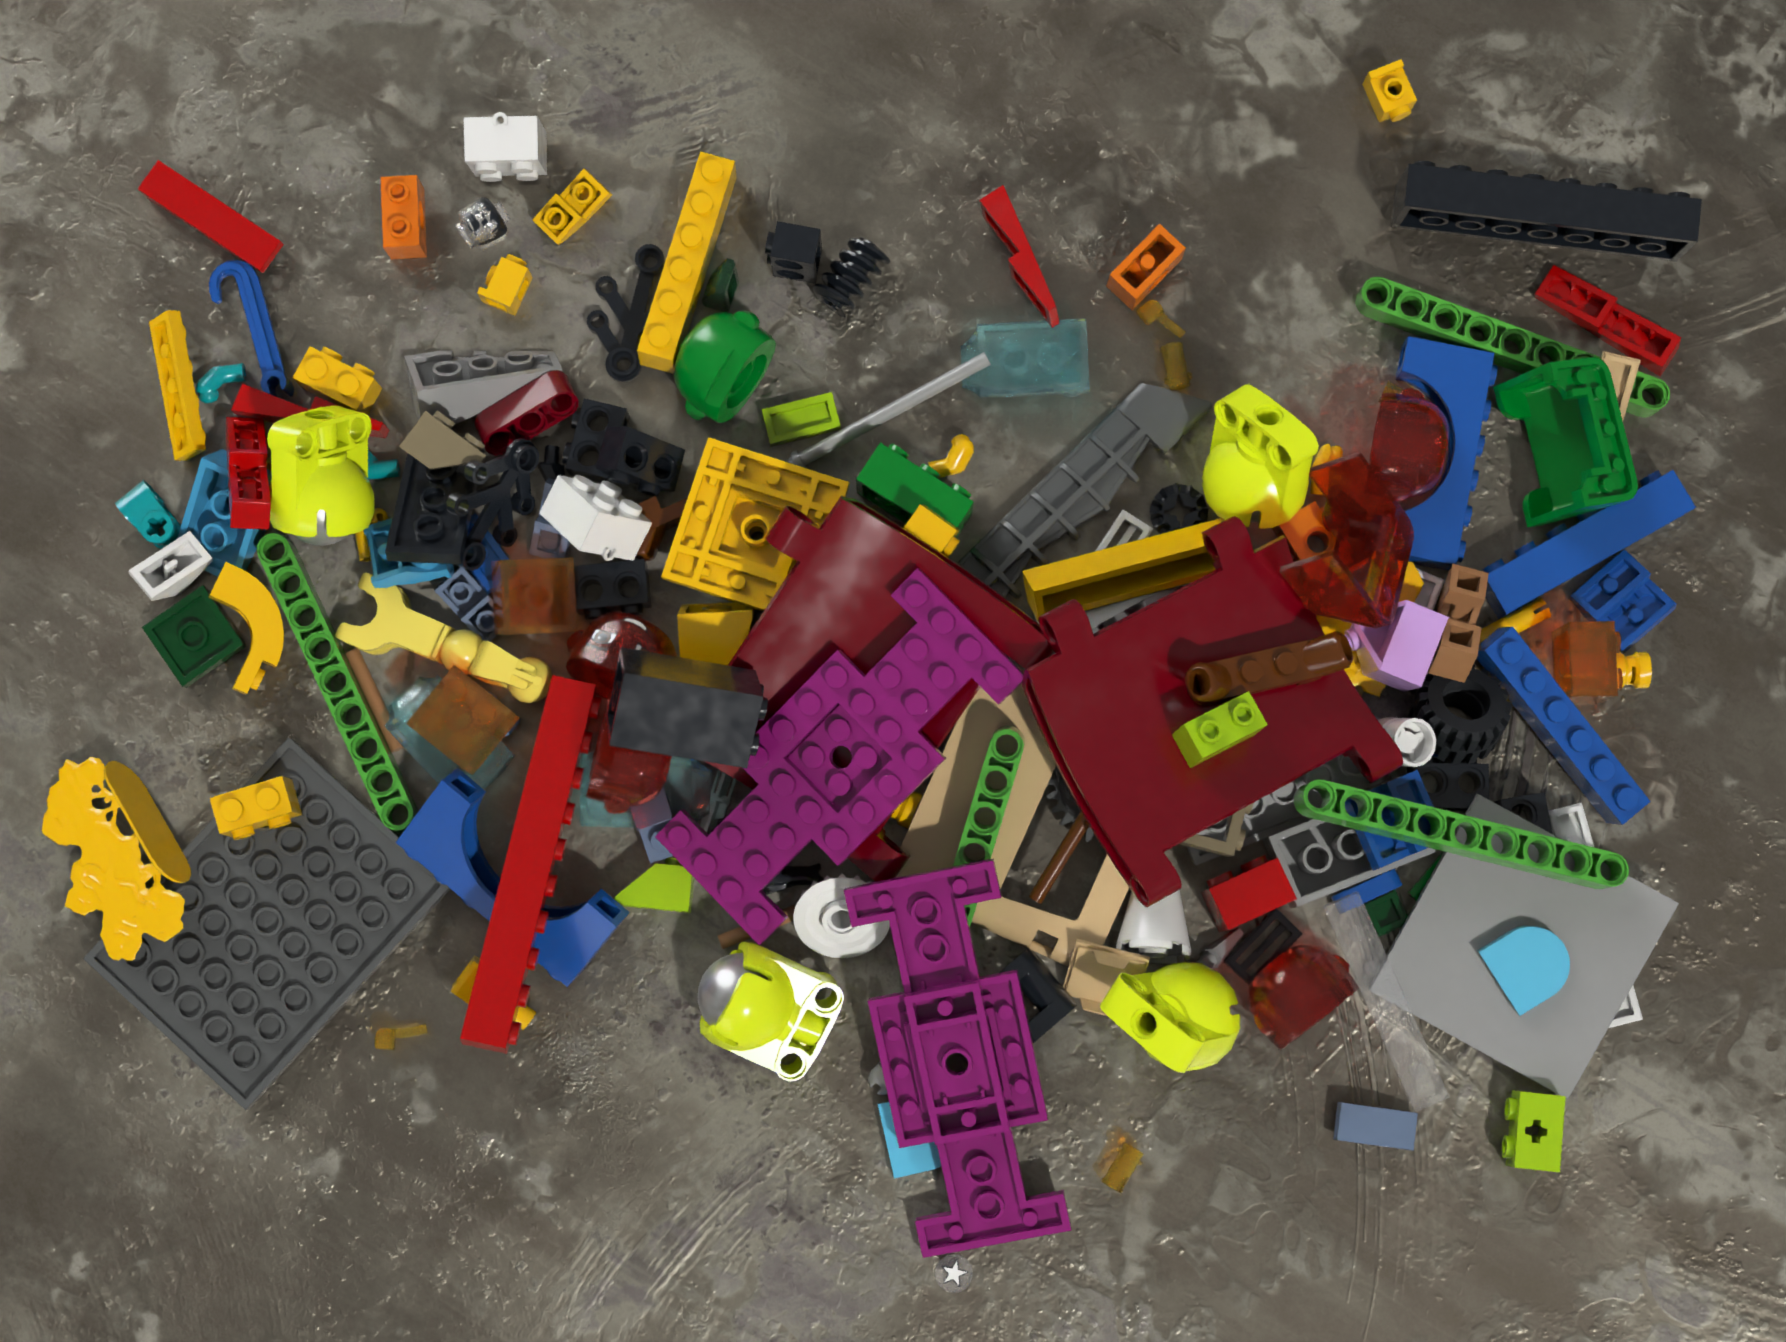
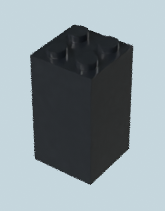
M621 647L606 715L609 746L747 768L750 755L756 756L758 751L759 733H755L758 720H764L766 716L768 699L763 697L764 685L759 683L756 670Z

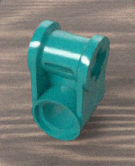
M142 480L115 502L116 507L124 517L137 528L147 541L153 543L157 548L162 549L177 539L181 524L166 508L161 497L145 480ZM163 526L165 533L161 536L159 529Z

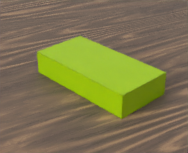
M832 392L761 409L771 447L841 430Z

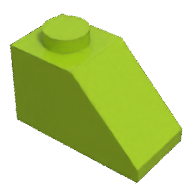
M666 858L665 864L655 863L617 894L614 900L623 907L691 913L695 878L676 858Z

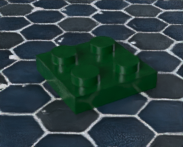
M204 585L142 626L148 638L184 688L189 687L247 647L218 603L208 598L210 592Z

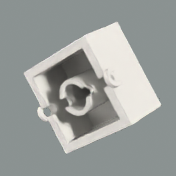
M498 112L493 117H464L465 163L476 177L480 176V180L486 182L501 181L502 176H516V179L521 181L537 180L538 175H547L546 131L538 116H506L504 113ZM498 117H503L504 122L502 124L498 122Z
M558 475L539 513L579 551L602 555L606 561H610L614 557L633 561L652 525V522L641 513L642 507L621 495L622 489L604 480L601 484L594 483L581 475H575L574 478Z

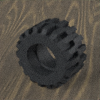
M1473 664L1465 683L1429 673L1426 675L1422 687L1418 689L1412 702L1408 717L1423 719L1430 724L1436 737L1434 753L1438 754L1437 759L1445 761L1446 758L1452 760V764H1460L1462 760H1465L1467 764L1475 763L1478 757L1484 759L1496 747L1511 716L1509 714L1512 710L1511 702L1507 701L1509 697L1507 689H1501L1500 685L1502 682L1497 677L1492 679L1488 676L1490 673L1484 668L1481 671L1477 670ZM1446 706L1464 710L1473 720L1463 719L1454 715Z

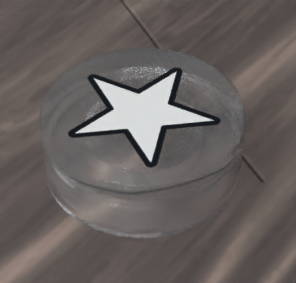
M950 1253L943 1256L937 1262L935 1278L943 1290L950 1293H958L965 1290L972 1281V1266L963 1255Z

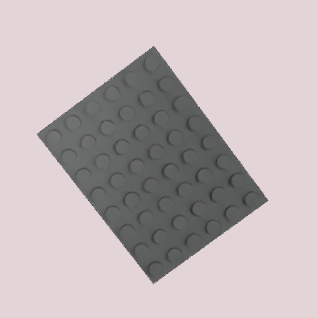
M290 737L286 739L243 787L279 776L290 778L294 784L302 815L290 818L292 823L275 829H269V826L255 829V835L239 840H233L232 837L219 834L214 817L182 851L191 868L189 881L176 883L161 874L160 883L163 887L180 893L185 899L184 913L181 917L183 929L166 942L143 933L141 947L133 961L120 959L119 961L112 960L108 956L102 939L83 958L245 1110H249L450 890L447 885L438 882L433 874L422 864L411 859L405 853V850L396 843L399 836L393 830L385 827L378 816Z

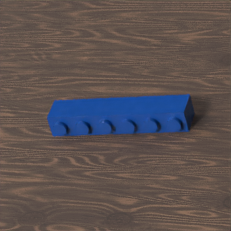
M1659 470L1639 481L1642 487L1637 490L1636 495L1632 499L1606 507L1601 511L1598 509L1578 515L1576 517L1579 523L1569 529L1563 523L1545 534L1548 540L1536 546L1534 541H1531L1514 551L1517 558L1505 564L1501 558L1482 569L1484 572L1489 573L1485 598L1497 618L1501 619L1696 508L1675 471L1672 470L1663 476Z
M1514 627L1498 628L1479 644L1477 660L1484 669L1490 672L1489 675L1492 679L1497 677L1502 682L1500 688L1507 689L1510 702L1606 823L1623 825L1651 802Z

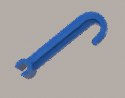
M230 260L218 265L212 272L209 280L211 299L214 303L220 304L222 302V280L227 276L235 277L262 372L260 381L262 390L277 397L275 388L280 384L281 389L290 397L293 396L294 385L286 376L257 272L249 264L239 260Z

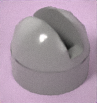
M878 1062L868 1076V1083L870 1088L877 1083L880 1086L877 1094L886 1095L887 1089L881 1062Z

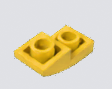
M583 168L560 195L555 193L532 221L557 245H560L583 226L613 194L588 170Z

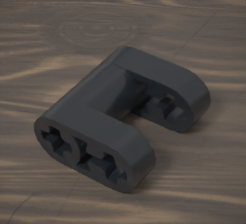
M1028 947L999 973L1017 970L1022 992L1039 1010L1028 1021L1032 1042L1035 1043L1074 1009L1077 1003Z

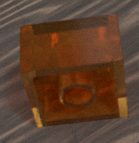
M574 558L491 561L495 635L577 632Z
M1615 621L1568 622L1551 632L1553 678L1574 705L1600 704L1618 696V690H1621L1623 685L1622 670L1617 668L1616 653H1619L1621 649V636L1619 631H1615Z
M453 665L406 724L473 776L520 717Z

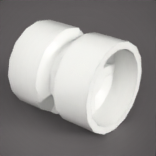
M1385 717L1378 719L1379 723L1400 749L1403 757L1402 766L1418 767L1431 759L1435 752L1436 737L1430 724L1418 718Z

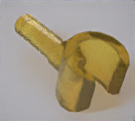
M1155 300L1148 301L1136 311L1139 318L1146 325H1150L1157 319L1160 324L1164 325L1179 338L1186 332L1164 314L1162 306Z
M424 1024L404 1029H380L375 1035V1048L395 1050L396 1038L428 1033L427 1026Z

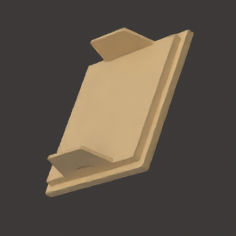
M1076 939L1063 988L1071 997L1079 998L1084 1011L1107 1016L1100 1008V1003L1119 974L1135 975L1146 973L1150 957Z

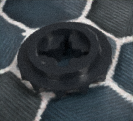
M1175 483L1162 488L1156 494L1150 507V519L1155 530L1159 534L1207 522L1209 508L1205 502L1204 495L1195 490L1192 485ZM1177 498H1179L1183 508L1194 510L1184 516L1182 527H1180V521H1178L1176 515L1164 514L1175 508Z

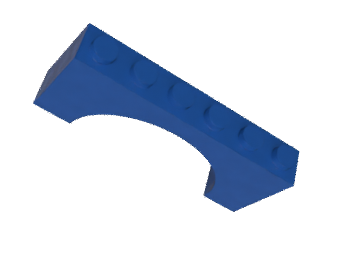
M1408 336L1401 345L1395 380L1403 381L1419 389L1431 400L1438 410L1447 435V461L1437 488L1426 501L1402 512H1375L1371 516L1363 554L1374 556L1378 552L1401 562L1409 561L1416 565L1450 571L1452 564L1457 565V562H1462L1466 549V541L1461 540L1463 526H1469L1472 516V506L1467 505L1470 491H1475L1479 477V471L1474 470L1476 456H1481L1485 444V435H1480L1482 421L1487 422L1491 410V400H1486L1488 387L1494 386L1498 366L1493 365L1495 353Z
M457 768L441 780L396 843L405 850V853L411 859L418 861L428 869L438 882L447 885L461 897L468 907L475 909L490 922L500 877L494 872L485 858L477 834V812L486 791ZM600 889L590 899L576 905H544L543 911H548L549 916L544 934L537 933L534 945L535 948H540L538 963L547 970L552 978L568 987L582 973L630 912L603 889Z

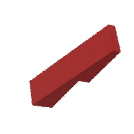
M159 160L137 188L151 202L201 232L210 241L261 273L265 272L284 245L280 240Z
M1002 185L979 200L983 218L1013 255L1008 259L1011 277L1051 328L1059 324L1057 307L1006 189Z
M1555 265L1552 266L1535 292L1534 297L1626 356L1640 359V365L1661 377L1679 349L1682 337L1617 304V297Z
M243 383L231 408V411L238 417L262 418L264 422L271 423L309 410ZM315 396L310 410L339 405ZM370 418L372 427L369 436L386 439L390 430L383 422Z
M226 417L230 528L269 529L271 499L267 474L268 453L264 420L262 418Z

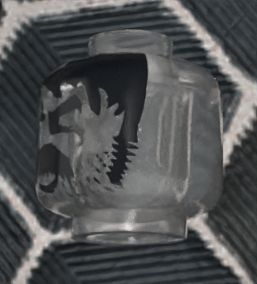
M481 197L461 209L457 214L459 222L455 224V227L469 249L476 247L479 251H486L508 236V228L505 223L510 221L511 218L500 201L493 205L488 198Z

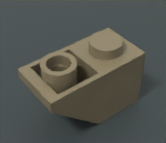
M438 410L433 416L425 411L399 445L400 448L431 470L467 465L471 460L484 462L488 457L481 452L485 447L483 443L468 432L463 438L451 430L455 423Z

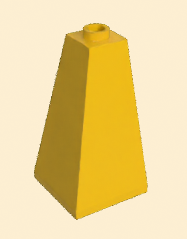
M735 602L682 604L677 614L680 657L728 665L750 632L755 609Z

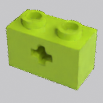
M1248 691L1183 724L1172 736L1187 764L1192 768L1256 735L1268 724Z
M1512 1090L1511 1098L1508 1097L1506 1099L1504 1109L1505 1119L1509 1120L1508 1136L1504 1135L1501 1149L1502 1157L1506 1158V1166L1560 1172L1566 1096ZM1533 1125L1538 1127V1135L1534 1134L1531 1136L1525 1134L1526 1126L1530 1127Z

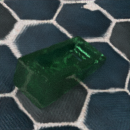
M727 258L710 275L702 298L704 306L721 312H729L739 284L734 260Z

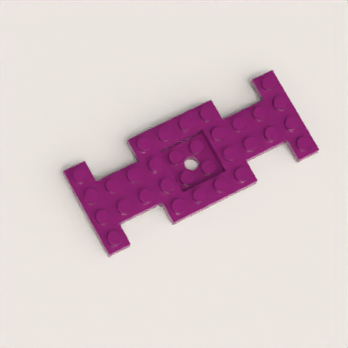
M917 568L891 594L895 601L917 622L911 630L866 675L841 650H837L756 732L759 733L756 756L750 755L748 766L743 769L758 785L710 834L683 809L655 836L758 945L762 944L788 918L765 894L763 889L811 840L837 866L841 865L946 759L921 732L922 728L972 678L997 704H1001L1023 681L1024 673L920 568ZM839 704V706L821 723V721ZM838 746H844L851 752L852 760L846 768L837 766L833 761V752Z
M994 858L845 888L844 894L852 927L887 920L890 923L904 992L869 998L868 1006L899 1148L935 1142V1145L938 1147L951 1211L916 1217L915 1225L922 1257H931L1071 1231V1222L1064 1190L1026 1196L1012 1127L1048 1120L1018 971L1012 970L980 977L965 905L998 899L1002 896ZM953 1053L963 1054L968 1060V1067L961 1072L952 1071L947 1066V1057Z

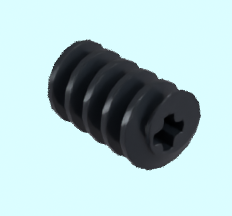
M861 237L859 239H849L847 245L850 250L843 249L839 253L841 262L833 261L830 264L833 273H823L822 281L824 284L818 283L813 287V291L820 302L844 318L846 316L842 311L843 306L852 310L856 308L850 297L853 295L863 299L865 296L859 285L863 284L872 287L873 282L868 277L869 272L878 276L882 274L876 263L878 261L884 264L890 263V259L872 242Z

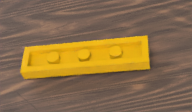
M167 310L149 321L174 460L188 461L206 450V435L201 425L199 398L195 393L192 377L193 366L188 356L185 340L186 329L182 324L180 311Z

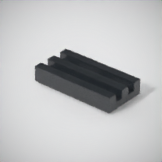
M1276 908L1255 927L1223 962L1230 966L1249 987H1252L1303 933ZM1277 919L1280 924L1239 965L1236 960ZM1287 929L1291 934L1252 975H1249L1246 970Z

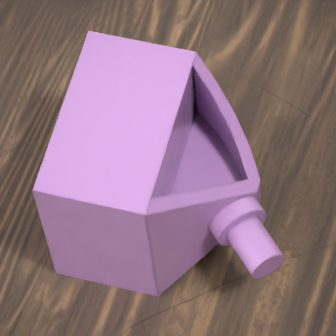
M1404 600L1380 607L1359 617L1352 623L1350 629L1344 631V634L1349 641L1352 651L1356 650L1364 676L1405 692L1422 687L1449 617L1409 600Z

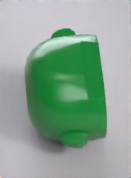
M737 311L735 314L727 312L715 313L699 321L683 340L674 364V380L681 395L686 399V411L693 419L701 420L708 417L717 423H724L730 420L746 404L764 377L774 355L776 342L771 335L759 327L760 321L755 314L748 311Z

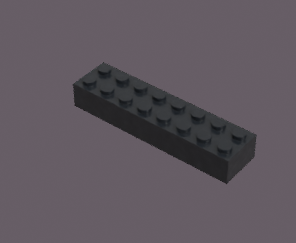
M1430 161L1409 163L1395 186L1391 227L1673 262H1677L1698 242L1702 199L1690 198V194L1685 192H1671L1668 195L1654 193L1653 189L1646 187L1624 190L1617 189V185L1612 183H1598L1595 186L1583 185L1581 181L1572 178L1561 179L1558 182L1544 180L1545 177L1538 174H1526L1522 177L1509 176L1508 172L1497 169L1488 170L1486 173L1472 171L1471 167L1465 165H1454L1450 168L1435 167L1436 164Z

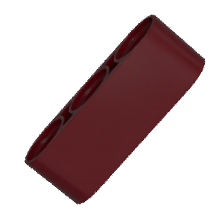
M549 371L481 411L475 419V426L482 443L485 445V450L491 455H503L514 440L519 438L530 440L572 415L578 408L579 401L568 376L562 371Z

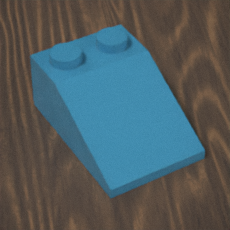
M220 449L201 457L177 539L191 531L213 558V561L206 567L205 571L217 577L225 562L246 571L257 550V545L267 529L230 528L227 451ZM267 470L268 482L270 485V482L272 480V472L270 470Z

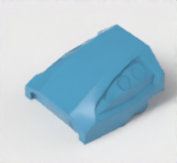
M393 518L371 524L367 529L363 530L370 551L373 571L371 583L374 588L416 584L441 577L452 578L454 574L453 564L387 561L385 549Z

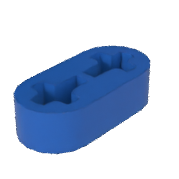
M1394 868L1333 895L1331 898L1340 914L1392 891L1403 884Z

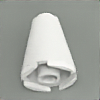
M1180 890L1148 908L1142 905L1131 891L1116 943V949L1149 956V964L1177 963V956L1183 955L1184 961H1188L1191 957V946Z

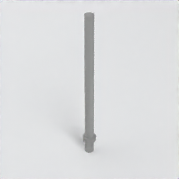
M985 352L807 449L801 452L795 450L790 453L791 457L786 459L785 462L807 468L806 465L990 366L991 363Z

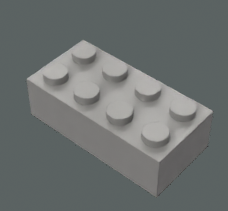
M1316 819L1262 839L1270 860L1278 857L1297 899L1288 903L1290 909L1436 852L1435 849L1427 848L1373 871L1355 829Z

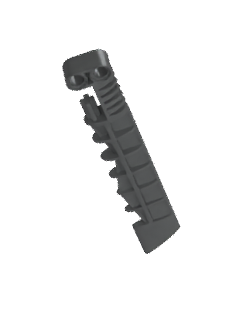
M1140 383L957 564L1004 598L1011 594L1016 599H1019L1022 594L1014 584L1031 558L1040 566L1050 564L1040 552L1041 549L1065 534H1068L1074 540H1078L1081 536L1075 528L1103 510L1107 512L1110 509L1109 504L1126 477L1135 483L1139 480V477L1132 468L1148 443L1150 442L1159 451L1166 454L1212 408V403L1177 391Z

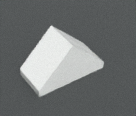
M189 531L131 568L129 574L150 600L154 601L181 595L213 561V558Z

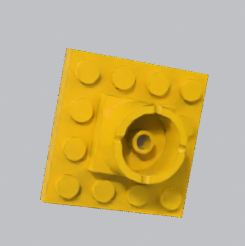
M708 437L661 578L764 612L797 562V560L769 544L765 536L787 505L799 510L821 526L840 496L846 497L850 482ZM756 531L764 534L760 540L751 539V535Z

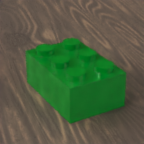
M880 442L856 478L857 494L904 524L909 521L918 506L924 504L960 530L955 536L957 538L972 516L974 501L969 499L971 494L958 484L952 483L950 487L939 480L940 474L930 466L922 463L919 467L907 459L909 454L897 445L891 443L887 447Z

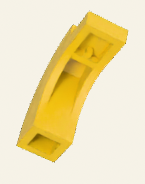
M225 562L208 598L237 611L249 627L251 635L250 650L232 687L233 690L246 695L250 688L257 691L266 671L260 668L262 662L274 668L277 667L283 649L284 628L279 608L266 587L250 573Z

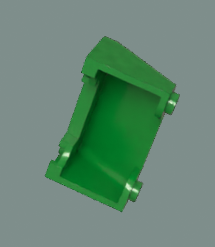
M1596 357L1549 362L1493 387L1500 412L1510 420L1524 419L1541 488L1528 492L1523 499V512L1527 528L1542 526L1628 501L1636 495L1638 489L1637 477L1611 372L1603 360Z

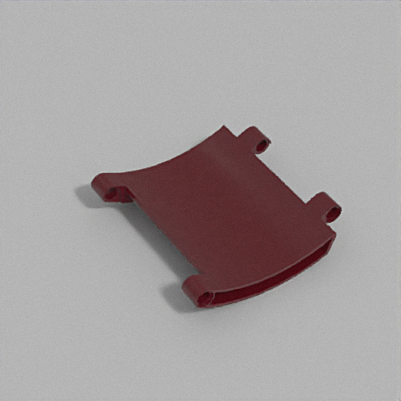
M840 496L821 526L799 510L787 505L765 536L769 544L797 560V562L728 666L756 670L759 683L764 685L763 697L768 699L765 719L758 720L756 733L837 650H841L866 675L911 630L917 622L895 601L891 594L917 568H920L1003 653L1023 668L1027 669L1050 657L1054 650L1044 637L1039 624L991 587L880 513L854 498ZM973 678L922 728L921 732L937 749L980 689V686ZM839 704L821 721V723L839 706ZM838 746L833 752V761L837 766L846 768L852 760L851 752L844 746ZM706 762L752 790L758 785L742 767ZM891 815L848 857L852 863L875 882L896 878L911 857L910 855L907 856L900 847L885 835L886 831L883 827Z
M1232 516L1201 532L1204 545L1215 561L1212 563L1216 569L1215 571L1093 634L1084 608L1075 599L1039 616L1040 629L1055 654L1024 671L1022 688L1042 736L1064 781L1116 869L1140 903L1147 908L1182 888L1181 879L1176 869L1164 853L1170 848L1341 754L1344 757L1350 758L1361 774L1370 781L1369 783L1378 780L1403 765V757L1397 744L1373 715L1345 670L1323 676L1314 682L1297 686L1293 684L1251 694L1268 725L1247 740L1192 768L1189 767L1172 734L1183 724L1224 704L1202 706L1196 704L1190 698L1186 689L1185 675L1192 665L1219 661L1325 635L1300 581L1286 537L1282 535L1253 550L1247 528L1236 516Z

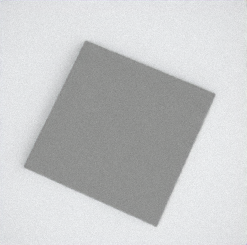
M1479 794L1475 795L1465 813L1467 816L1558 838ZM1458 826L1455 831V837L1463 845L1467 840V834L1462 827ZM1493 835L1491 845L1497 853H1501L1503 849L1502 840L1498 836ZM1530 844L1528 847L1529 858L1537 862L1539 858L1538 849ZM1444 852L1368 986V990L1553 1092L1566 1096V1099H1568L1679 903L1630 876L1627 877L1623 884L1616 887L1593 889ZM1566 853L1564 864L1568 870L1573 871L1575 861L1570 854ZM1602 862L1600 866L1601 875L1606 880H1609L1611 875L1610 868L1606 863ZM1516 927H1542L1554 933L1564 943L1570 958L1569 975L1563 987L1555 995L1519 1016L1477 950Z

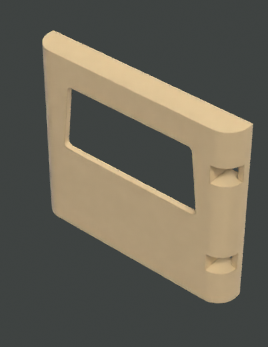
M1022 683L1001 704H997L980 687L957 720L942 753L946 759L935 769L900 848L907 856L910 855L911 857L896 878L953 867L990 740L998 728L1009 725L1018 728L1022 732L1025 745L991 859L994 858L1001 889L1056 767L1052 754L1031 711L1022 688ZM1005 734L997 739V746L1003 753L1010 754L1018 748L1017 740L1011 735ZM992 771L986 776L987 784L993 789H1002L1007 784L1006 776L1000 771ZM981 807L975 812L977 821L983 825H990L996 821V814L989 807ZM971 843L965 847V854L969 859L978 861L985 857V850L980 844ZM1106 855L1077 919H1069L1001 896L998 899L978 902L971 923L1025 948L1029 947L1032 951L1069 967L1076 939L1104 945L1129 890V886L1109 856ZM1038 930L1057 938L1053 949L1033 940Z

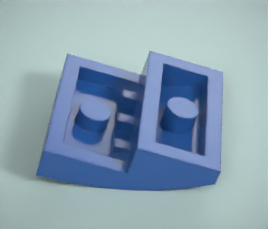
M1625 549L1570 596L1572 602L1597 632L1617 652H1622L1623 654L1676 609V603L1650 579L1651 573Z
M1418 770L1368 790L1434 807ZM1350 798L1346 799L1345 808L1347 813L1352 817H1356L1358 814L1357 803ZM1384 807L1382 819L1386 825L1392 826L1395 821L1394 814L1390 809ZM1421 816L1418 821V827L1423 834L1428 836L1431 831V825L1426 818ZM1355 829L1373 871L1428 848Z

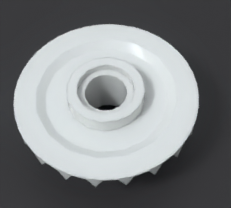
M841 873L838 878H830L827 875L819 883L813 881L808 890H802L799 900L795 903L793 920L795 930L803 943L813 951L833 958L860 956L878 946L888 933L890 928L889 920L852 927L844 889L847 887L872 883V881L864 882L858 875L854 878H847Z

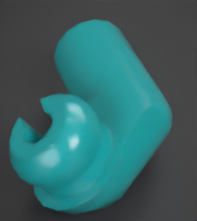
M240 363L212 367L196 384V392L199 393L200 401L203 403H213L219 397L217 389L224 383L246 381L245 365Z
M368 450V479L400 477L398 459L378 460Z

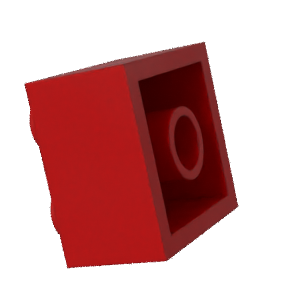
M1263 855L1241 865L1240 868L1243 873L1237 876H1233L1230 870L1206 881L1209 888L1201 891V895L1219 933L1233 929L1297 899L1278 857L1268 861L1266 856Z

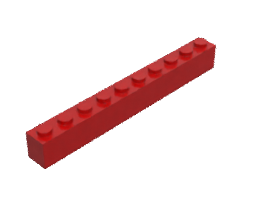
M552 675L460 1036L463 1045L504 1054L508 1053L510 1044L517 1045L521 1023L516 1022L519 1007L526 1008L531 985H526L525 981L528 970L535 971L540 948H535L534 945L537 933L544 934L547 926L549 912L543 911L546 897L553 898L557 885L558 875H554L552 872L555 860L562 861L564 857L567 839H563L561 836L564 824L571 825L574 817L576 803H571L570 800L573 789L580 790L585 768L579 767L582 753L589 754L593 739V733L588 732L591 718L597 719L600 712L602 698L596 697V684Z

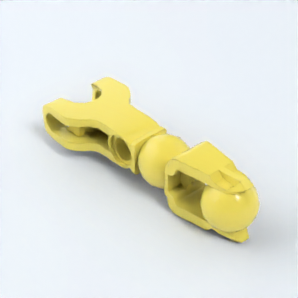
M366 572L361 575L358 587L375 598L377 603L376 616L370 623L363 626L350 625L345 622L341 623L337 628L335 637L342 642L370 655H381L394 648L406 649L443 664L453 674L461 676L470 674L484 683L506 688L520 702H538L547 696L552 671L547 663L540 658L525 657L518 659L492 642L482 640L481 636L474 631L466 629L455 630L449 625L413 611L410 600L402 588L397 585L388 588H374L371 583L373 575Z

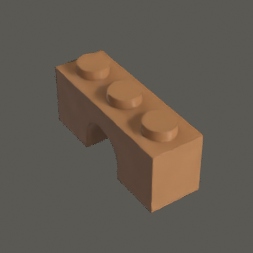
M1452 564L1441 589L1437 609L1438 613L1449 618L1428 670L1429 674L1465 683L1478 656L1482 627L1476 626L1485 601L1489 573Z

